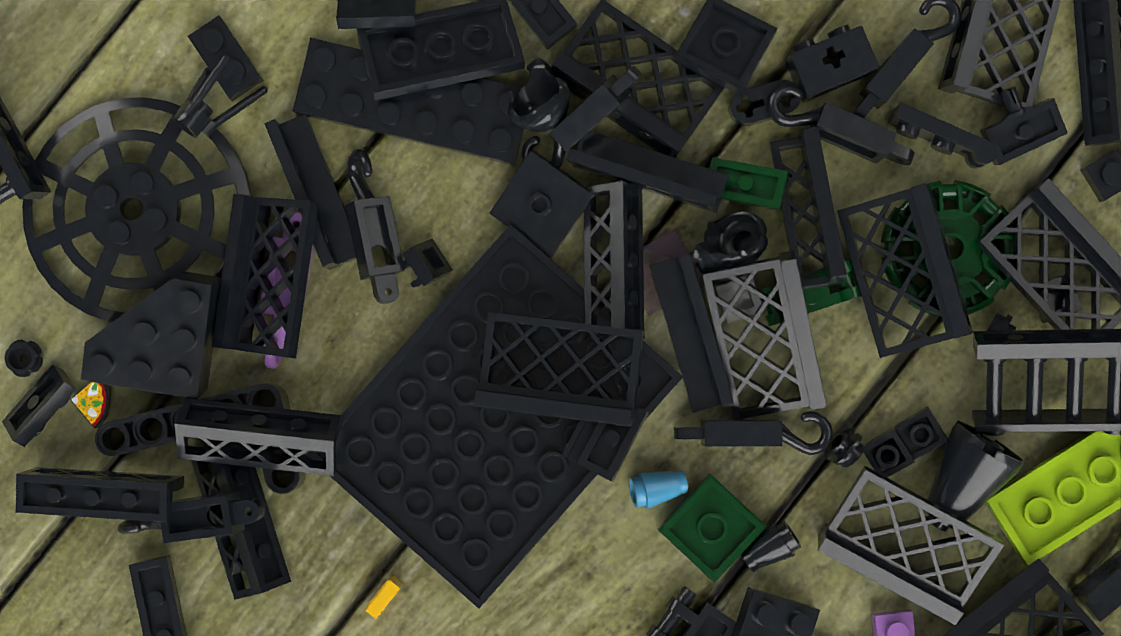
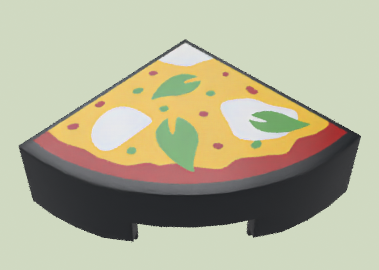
M90 382L70 399L94 429L99 428L108 417L111 388L107 384Z

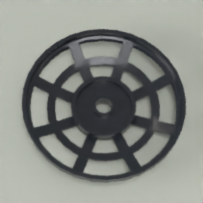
M145 97L120 98L97 104L78 113L63 124L45 143L35 159L42 175L58 182L53 200V222L55 229L39 237L35 236L33 228V199H23V229L29 252L37 269L50 287L66 302L88 315L113 322L125 313L99 307L106 285L126 290H140L153 287V290L156 291L172 278L189 269L199 258L202 251L224 260L226 244L210 237L215 214L212 190L235 183L237 194L252 196L247 173L237 152L225 136L215 129L208 138L213 141L224 156L229 169L206 175L204 168L195 156L183 145L176 142L182 129L172 118L181 107L180 105L165 100ZM125 108H147L172 114V117L161 134L140 129L115 132L110 111ZM95 117L99 138L80 149L65 168L47 160L52 150L66 134L81 123ZM142 141L155 145L145 164L124 163L118 143ZM101 149L104 150L109 169L104 171L94 182L75 174L78 168L90 156ZM170 151L185 163L193 174L194 179L174 185L166 175L160 172ZM71 188L87 196L85 204L86 217L66 224L64 206L67 190ZM200 194L202 213L198 231L180 223V200ZM139 199L143 205V212L139 218L129 220L125 216L124 207L128 201ZM92 232L93 236L105 246L96 267L91 265L79 253L72 239ZM172 237L191 245L177 262L165 270L162 269L156 251L166 245ZM61 244L63 251L71 262L91 278L84 299L72 293L57 279L46 264L42 252ZM119 254L140 256L148 276L124 278L111 275ZM223 264L214 276L222 277Z

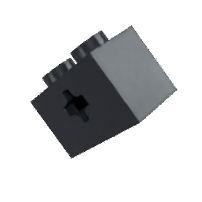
M848 24L827 33L829 39L816 44L813 39H809L792 47L793 53L789 55L785 63L793 82L804 93L801 98L802 103L871 76L880 68L862 25L851 30ZM826 56L829 59L836 57L838 63L833 67L832 64L824 65L822 60Z

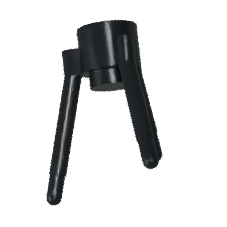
M223 56L212 72L209 68L204 69L187 99L172 118L183 131L194 138H197L201 132L209 137L218 126L268 92L266 87H261L211 120L210 116L213 110L203 102V99L228 64V56Z

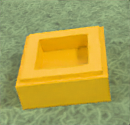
M395 575L393 577L390 576L365 607L366 612L377 619L404 583Z

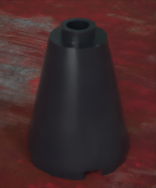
M958 420L954 427H952L927 500L967 521L1021 470L1024 460L996 439L995 441L989 439L982 432H976L975 427ZM945 521L932 523L933 526L944 532H947L949 528L953 529V526Z

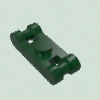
M851 260L844 261L847 277L843 284H839L841 291L830 294L828 286L803 290L808 314L862 296L859 285L855 286L850 272L854 270ZM824 268L803 275L804 280L826 277ZM774 285L760 290L768 294ZM777 290L773 298L780 302L778 297L779 291ZM768 303L766 306L768 315L765 318L768 327L781 323L784 315L781 310Z

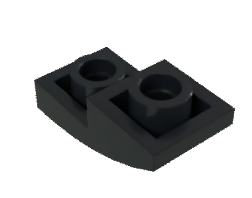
M929 406L866 443L863 453L874 471L888 478L915 463V459L946 443L948 438Z

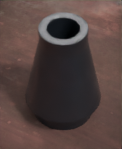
M784 521L779 525L773 523L741 555L750 570L755 572L762 567L795 556L794 552L800 549L801 545L790 526Z

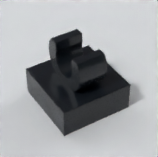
M433 238L417 244L403 253L406 259L403 261L404 269L411 267L417 276V279L410 283L412 287L426 286L453 271Z

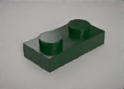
M712 157L710 169L729 175L722 200L781 211L789 175L788 171Z

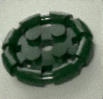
M940 180L930 182L928 184H930L945 237L955 239L960 246L958 256L952 259L966 309L968 315L993 303L995 301L993 297L1000 289L1005 290L1010 283V280L976 244L1008 211L1003 205L998 206L990 198L991 194L974 184L954 180L953 184H942ZM907 198L899 208L894 207L887 218L904 227L911 215ZM943 199H953L955 209L943 210ZM978 209L987 216L986 221L982 225L971 217ZM1013 221L1007 226L1008 228H1013ZM912 222L908 230L917 234L914 222ZM885 223L881 243H884L885 249L890 251L901 231ZM999 233L993 239L999 241V252L1001 254L1013 255V234ZM905 235L902 242H911V256H900V245L895 254L915 264L922 252L920 242ZM885 255V257H882V258H881V260H882V265H883L885 259L887 258V255ZM892 259L885 270V274L890 283L901 288L912 269ZM923 259L919 267L928 272L925 259ZM981 270L989 278L983 286L974 279ZM918 273L921 278L928 280V282L920 289L911 280L906 291L926 302L933 286L928 277ZM934 296L930 305L939 309L936 297ZM910 299L908 301L910 305L918 310H921L923 307ZM929 309L925 312L934 316H940Z

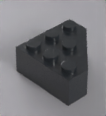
M183 271L91 337L84 345L81 380L198 399L208 389L213 353V347L211 346L221 277Z

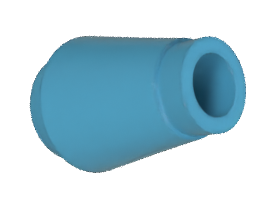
M683 470L676 472H637V476L630 477L628 481L630 496L635 508L644 507L647 510L688 492L687 479Z

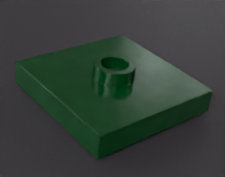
M708 473L657 530L715 583L767 526L713 475Z

